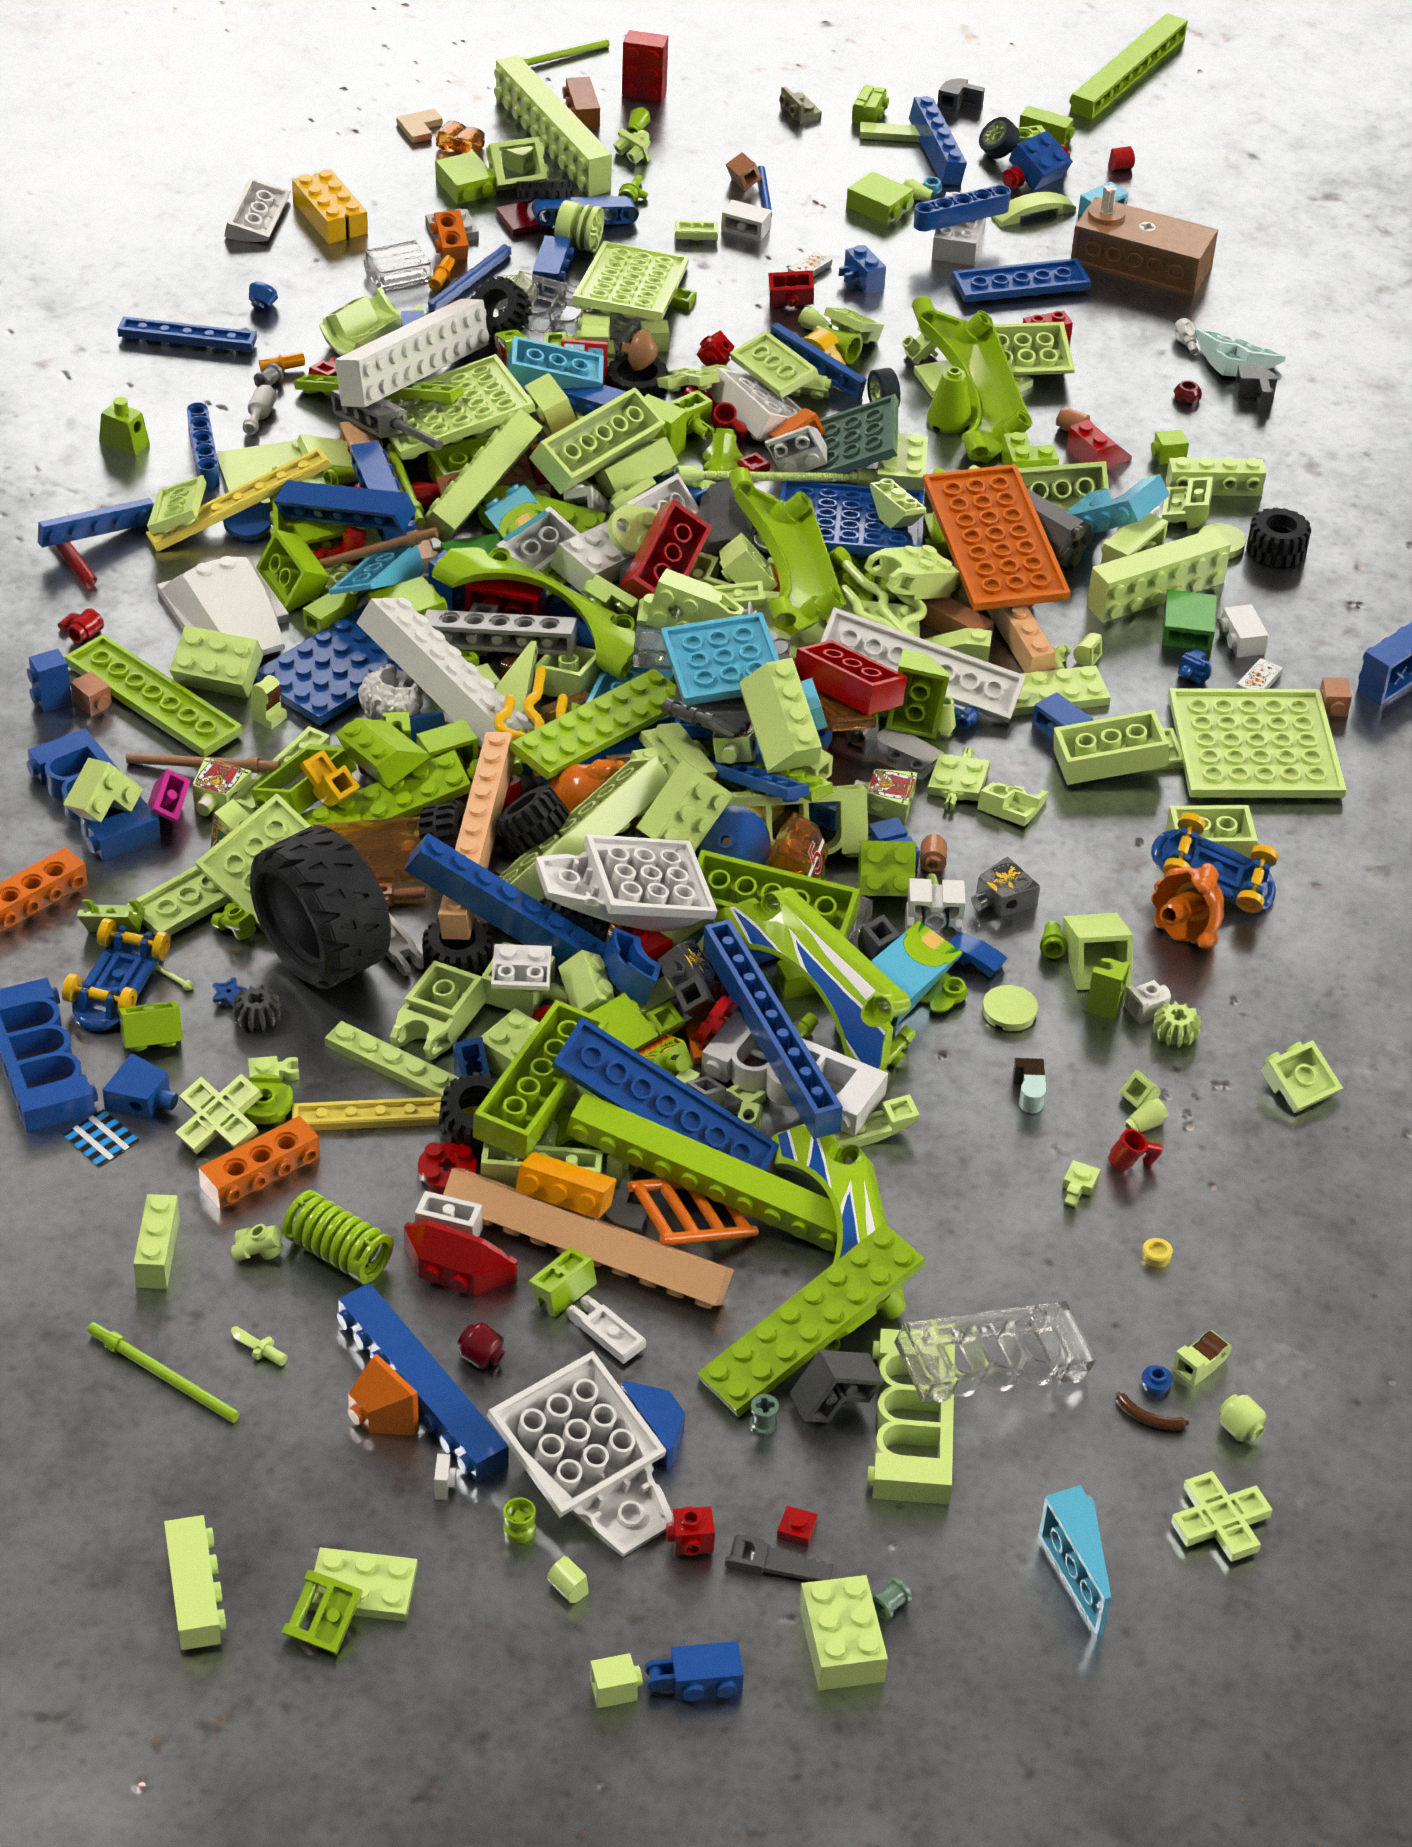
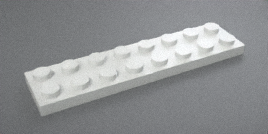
M835 607L832 610L821 642L836 641L895 671H898L903 649L928 654L950 674L945 696L951 697L954 700V704L965 708L967 706L975 707L979 713L1007 723L1011 719L1025 679V675Z

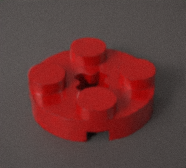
M723 995L709 1012L710 1015L705 1022H702L692 1041L704 1050L714 1038L712 1034L716 1035L727 1022L725 1016L730 1018L739 1004Z
M429 1143L425 1146V1151L418 1159V1178L421 1183L423 1181L428 1185V1190L443 1195L452 1168H462L477 1174V1161L472 1154L471 1147L467 1144ZM444 1166H451L449 1171H444L443 1169Z

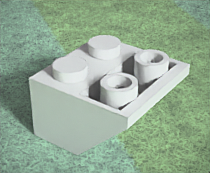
M808 425L765 441V445L780 472L802 473L827 464V445L819 430Z
M495 944L491 988L550 991L552 946Z

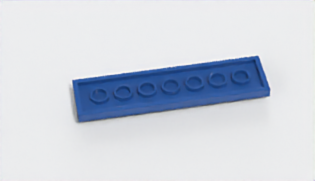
M584 1017L580 1018L551 1065L552 1068L604 1101L764 1171L779 1147L778 1143Z

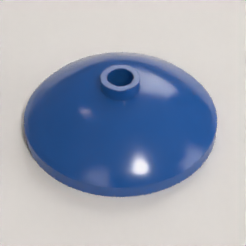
M729 805L724 808L695 851V855L698 860L702 849L766 865L771 851L770 834L764 821L756 813L742 806ZM729 837L731 839L730 843L724 846L722 841Z

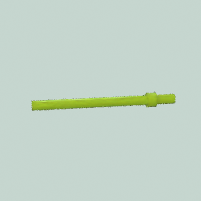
M608 39L537 56L521 58L528 66L606 48L610 46V42Z
M392 443L388 444L387 451L403 492L408 493L416 508L413 518L417 526H423L425 519L422 504L416 499L399 454Z
M95 1322L89 1325L87 1332L102 1341L105 1348L115 1354L118 1352L231 1423H235L238 1420L240 1412L127 1343L126 1338L116 1331L110 1332Z

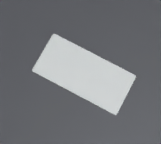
M886 728L878 733V740L885 745L929 764L938 759L939 754H944L941 750L909 733Z

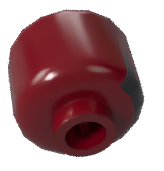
M482 1322L476 1325H468L457 1341V1344L460 1345L459 1354L479 1369H484L490 1364L496 1366L505 1354V1351L502 1349L504 1343L503 1336Z

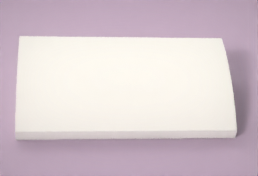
M250 177L227 222L224 237L245 242L268 241L291 191Z
M678 473L624 504H634L659 511L660 507L674 499L700 517V508Z

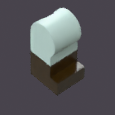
M1015 1058L1012 1077L1013 1084H1021L1019 1107L1026 1113H1038L1043 1109L1046 1093L1044 1059Z

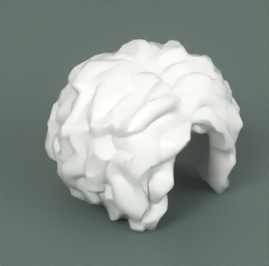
M387 664L386 668L380 667L379 671L369 673L364 677L362 685L358 689V697L365 711L364 713L372 720H383V713L409 712V716L421 713L420 709L423 706L422 688L416 682L411 687H397L395 665Z

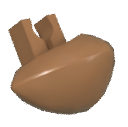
M644 328L633 335L631 344L623 342L621 352H625L628 355V360L633 370L639 371L648 367L655 360L658 348L650 332Z

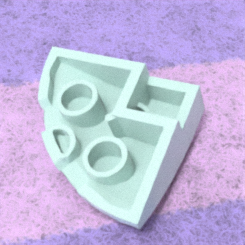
M1196 328V337L1203 354L1214 369L1223 376H1236L1238 365H1252L1270 369L1286 359L1282 354L1269 348L1264 349L1253 345V342L1241 338L1234 340L1218 332Z

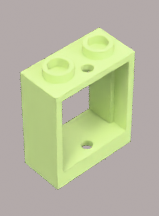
M539 136L490 143L485 149L489 169L496 176V191L517 188V181H544L549 176L548 165L544 164L543 159L545 154L544 145L540 143ZM532 146L538 174L505 179L500 150Z

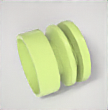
M563 201L557 214L554 236L571 238L570 247H574L576 244L578 250L594 253L599 246L603 233L604 211L602 207L586 205L582 210V205L579 202Z

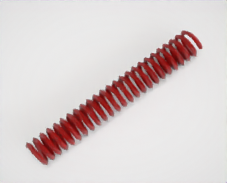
M71 542L55 545L87 589L95 588L96 586L93 585L97 582V577Z

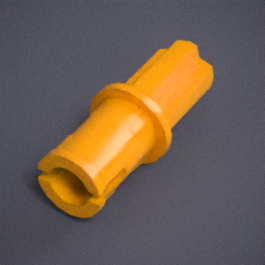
M446 255L441 263L435 266L434 274L428 281L429 287L434 291H439L444 281L450 277V271L455 264V259L451 258L450 255Z
M302 352L285 356L278 354L279 357L258 360L261 372L265 370L269 363L278 364L283 372H285V369L305 365V357Z

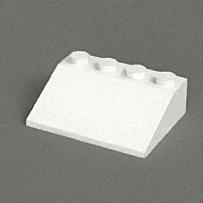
M718 368L716 371L719 372L720 382L712 383V387L706 391L711 395L715 404L718 405L722 402L732 404L737 411L736 418L752 433L751 437L760 442L769 440L768 432L802 410L788 396L780 398L752 375Z

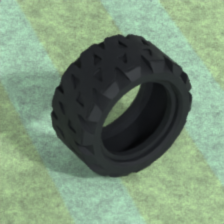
M321 825L310 826L261 850L254 857L250 874V892L254 910L270 945L286 967L297 977L311 986L331 988L385 958L391 940L388 906L372 869L360 852L346 838L329 827Z

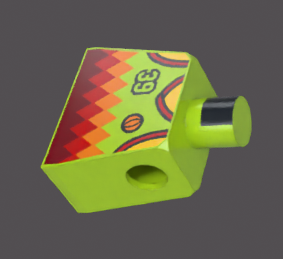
M665 1034L636 1051L675 1077L679 1072H685L693 1067V1062L684 1040Z

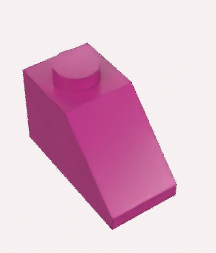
M167 768L153 786L148 801L150 810L176 823L179 819L191 780Z

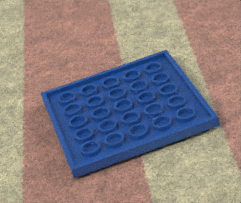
M811 481L782 482L780 501L784 500L787 502L798 491L804 492L812 501L828 552L841 546L850 554L864 557L884 548L922 547L924 515L912 526L889 528L879 519L870 486ZM904 489L924 506V491Z

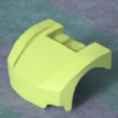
M377 288V295L371 298L363 296L348 302L325 316L323 323H318L325 341L340 356L401 328V313L393 307L382 288ZM418 304L409 311L424 309L421 304Z

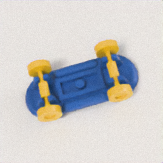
M1190 812L1180 815L1177 823L1179 829L1165 831L1153 842L1151 849L1152 859L1164 874L1173 868H1199L1203 864L1209 863L1217 868L1219 872L1217 883L1222 890L1224 899L1236 904L1240 909L1246 912L1257 913L1267 909L1275 899L1276 887L1270 873V868L1276 864L1278 852L1268 845H1255L1252 848L1250 858L1236 851L1198 836L1203 833L1206 822L1200 815Z
M104 918L101 921L97 932V943L106 948L101 953L83 984L80 975L70 973L66 977L62 988V999L72 1002L73 1016L82 1028L97 1032L109 1030L120 1023L119 1008L136 1006L137 997L158 962L164 960L169 952L171 943L169 933L159 931L154 937L153 933L148 931L146 934L128 932L127 927L123 925L120 926L119 932H116L115 920Z

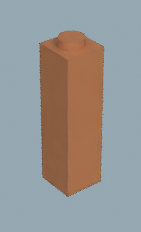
M950 597L920 599L927 607V614L920 622L938 632L945 634L964 628H980L992 631L993 636V620L973 611Z

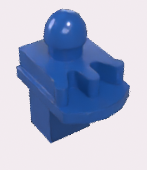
M1198 649L1185 653L1182 656L1178 674L1183 678L1194 681L1196 684L1207 681L1211 676L1212 668L1210 662L1205 661L1206 653Z

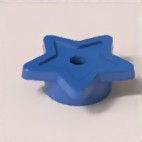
M234 977L226 983L215 982L212 986L216 991V994L213 996V1002H219L224 1006H233L234 997L238 996L240 989L247 990V988L237 985L236 978Z

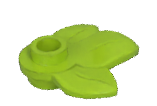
M946 972L919 1002L930 1004L932 1012H945L951 1009L954 1003H959L966 999L968 988L961 978L951 977Z

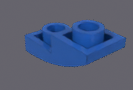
M957 932L949 941V943L963 952L957 960L959 963L965 966L968 961H971L989 978L1008 959L993 946L966 933Z

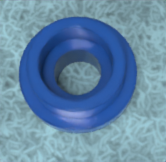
M1152 1365L1144 1369L1141 1381L1147 1392L1153 1395H1161L1171 1388L1173 1376L1165 1367Z

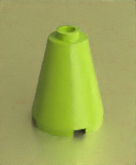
M950 367L942 373L927 412V423L931 428L934 426L940 428L939 432L956 434L964 432L967 426L970 427L972 410L966 373L959 367Z

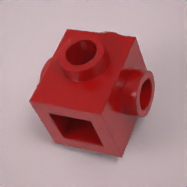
M719 330L711 336L708 335L700 342L699 345L701 347L696 355L706 366L716 364L727 365L730 361V352L733 351L735 346Z
M686 1506L672 1509V1522L666 1523L667 1542H673L675 1555L694 1556L700 1553H714L715 1528L711 1506Z

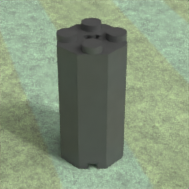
M729 480L710 484L707 493L701 497L700 518L713 528L700 552L718 557L719 561H721L719 551L740 533L752 544V523L736 502ZM719 563L717 579L725 581L727 579L722 574L723 568Z
M1027 489L1058 563L1065 568L1070 565L1076 567L1080 563L1086 547L1094 539L1095 535L1091 532V525Z

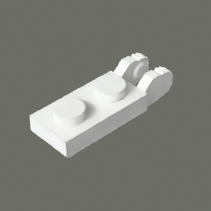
M389 913L391 940L386 956L392 963H395L397 970L403 976L410 974L411 971L410 965L405 960L407 956H410L416 968L419 970L423 969V956L416 948V944Z
M585 1295L580 1299L581 1307L589 1314L588 1316L575 1307V1305H571L566 1309L567 1317L578 1328L581 1327L584 1332L623 1364L646 1348V1340L643 1336L604 1304H599L589 1295Z

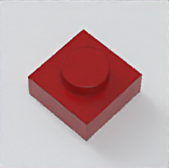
M787 1505L777 1530V1538L808 1547L817 1523L818 1514Z

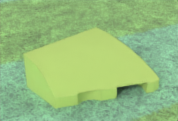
M992 782L981 790L977 809L1025 826L1044 805L1049 792L1041 790L1040 794L1032 795L1027 794L1024 787L1007 786Z

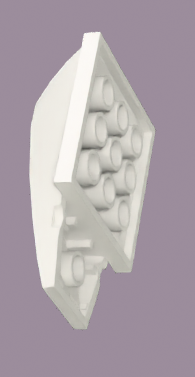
M224 556L221 559L200 563L173 580L157 584L159 595L182 629H184L185 625L255 639L260 644L263 656L285 649L278 624L289 622V613L250 558Z
M586 834L584 840L586 852H581L578 856L558 854L536 857L535 866L546 898L586 915L623 926L659 932L680 929L703 919L715 920L717 909L690 841Z
M594 1351L488 1410L487 1417L559 1518L571 1512L587 1529L622 1557L666 1532V1523L672 1522V1512L661 1487L653 1479L652 1472L654 1469L652 1463L664 1457L667 1450Z

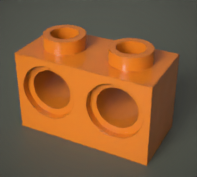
M461 211L435 212L434 222H430L431 234L436 236L434 241L435 251L440 253L441 261L446 255H450L455 260L467 259L469 244Z

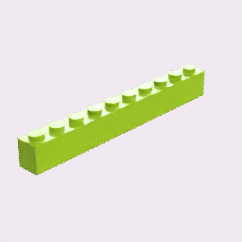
M1169 13L1158 19L1155 24L1149 27L1142 35H1139L1134 42H1131L1127 48L1121 51L1114 59H1111L1106 66L1102 67L1099 72L1071 94L1069 99L1071 104L1070 112L1092 120L1185 39L1188 20Z
M584 1092L570 1116L566 1135L598 1148L604 1153L623 1159L631 1165L648 1170L661 1178H666L682 1185L686 1189L707 1196L713 1201L720 1202L743 1214L757 1218L770 1226H775L791 1233L797 1238H802L816 1244L824 1250L836 1252L837 1222L830 1199Z

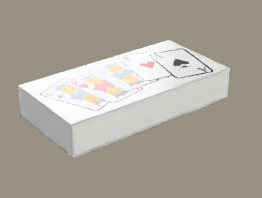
M815 251L788 267V272L813 270L814 277L831 267L833 259Z
M1260 658L1237 683L1236 689H1269L1280 677L1283 668Z

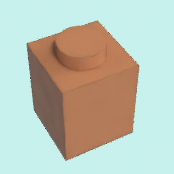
M743 152L725 164L731 179L745 191L762 179L756 163Z
M92 671L70 682L72 702L92 717L112 706L110 686Z
M1322 677L1320 692L1327 716L1348 717L1352 700L1348 678Z

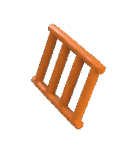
M666 1178L636 1180L627 1183L628 1191L636 1194L660 1233L659 1241L661 1245L756 1237L759 1234L757 1226H751L743 1213L723 1204L737 1227L725 1228L707 1198L700 1193L687 1189L711 1229L699 1230L674 1190L684 1189V1187ZM648 1191L662 1192L685 1229L684 1232H673Z

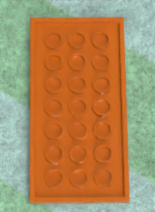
M1016 464L923 474L922 483L956 569L960 572L959 576L973 611L1070 600V589Z

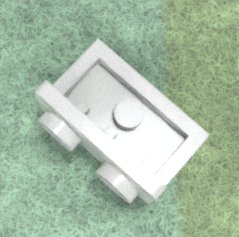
M575 485L563 492L564 500L567 503L602 512L606 515L609 513L607 510L609 506L607 498L591 485Z

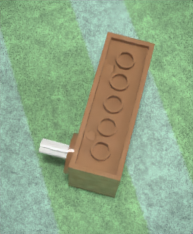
M1105 185L1102 198L1094 197L1075 225L1071 258H1078L1083 267L1194 296L1212 268L1218 229L1115 202L1117 188H1114V185Z

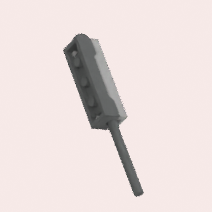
M339 389L332 391L334 414L380 438L405 433L437 450L443 447L441 440L407 424V416L403 408L383 398L367 407L341 406Z

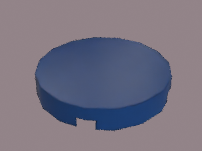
M259 502L224 519V529L234 538L235 536L240 537V540L243 541L257 540L264 537L268 533V529L271 528V511L264 503Z

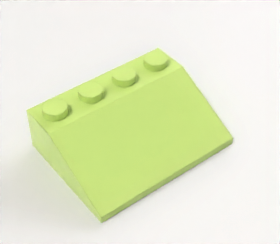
M1064 322L993 324L1013 375L1069 374L1075 372Z

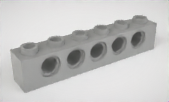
M427 609L425 614L428 623L435 630L440 631L445 636V640L457 649L522 653L530 641H536L538 654L573 656L578 642L577 618L430 609Z

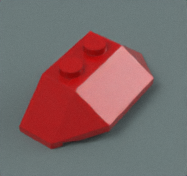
M429 1220L414 1223L407 1222L404 1225V1247L418 1277L473 1296L516 1283L518 1260L512 1256H507L500 1248L487 1240Z

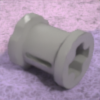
M269 363L263 372H258L254 375V383L256 387L261 385L272 387V384L283 380L284 373L278 364Z

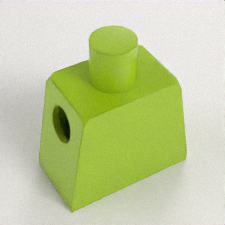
M119 396L114 398L113 404L101 413L99 442L136 457L150 445L144 417L141 411L128 406V399L126 397Z

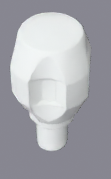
M1179 319L1174 325L1175 336L1194 355L1199 351L1196 345V328L1189 319Z

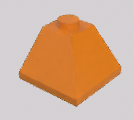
M376 1354L371 1358L348 1393V1415L356 1425L360 1424L369 1433L415 1435L419 1432L418 1392Z

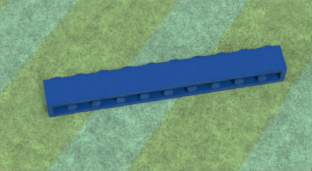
M731 919L704 925L703 951L731 999L739 1004L737 1007L739 1013L812 1138L817 1139L841 1132L843 1106Z

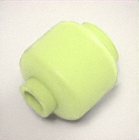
M1234 1394L1219 1408L1221 1413L1219 1417L1220 1424L1237 1441L1241 1442L1248 1439L1254 1441L1265 1431L1263 1424L1266 1420V1413L1250 1396Z

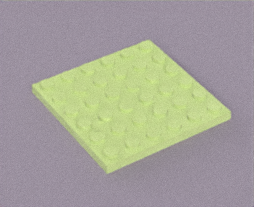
M496 354L417 382L463 386L464 395L457 398L452 404H441V401L423 403L421 399L402 401L401 398L396 397L387 400L405 410L407 424L441 440L443 445L458 443L464 437L482 434L486 429L494 426L501 427L506 417L511 412L516 414L520 408L528 415L536 411L534 402ZM398 433L387 437L402 460L414 459L426 451L437 450L405 433Z
M1169 689L1168 698L1177 739L1183 756V768L1190 797L1345 798L1347 790L1320 689Z

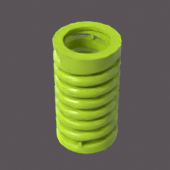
M313 1190L303 1192L293 1201L282 1223V1234L286 1239L294 1241L298 1246L304 1247L308 1252L313 1253L318 1258H322L335 1268L341 1269L345 1274H349L362 1284L372 1282L384 1270L393 1251L394 1241L390 1235L382 1234L380 1229L372 1228L368 1222H363L358 1216H353L351 1212L344 1211L341 1206H335L332 1201L326 1200L325 1197ZM301 1208V1210L299 1211V1213H298L297 1216H296V1219H295L294 1224H293V1229H292V1223H293L294 1216H295L296 1212L298 1211V1209ZM380 1244H382V1247L377 1257L373 1260L372 1263H369L377 1253Z

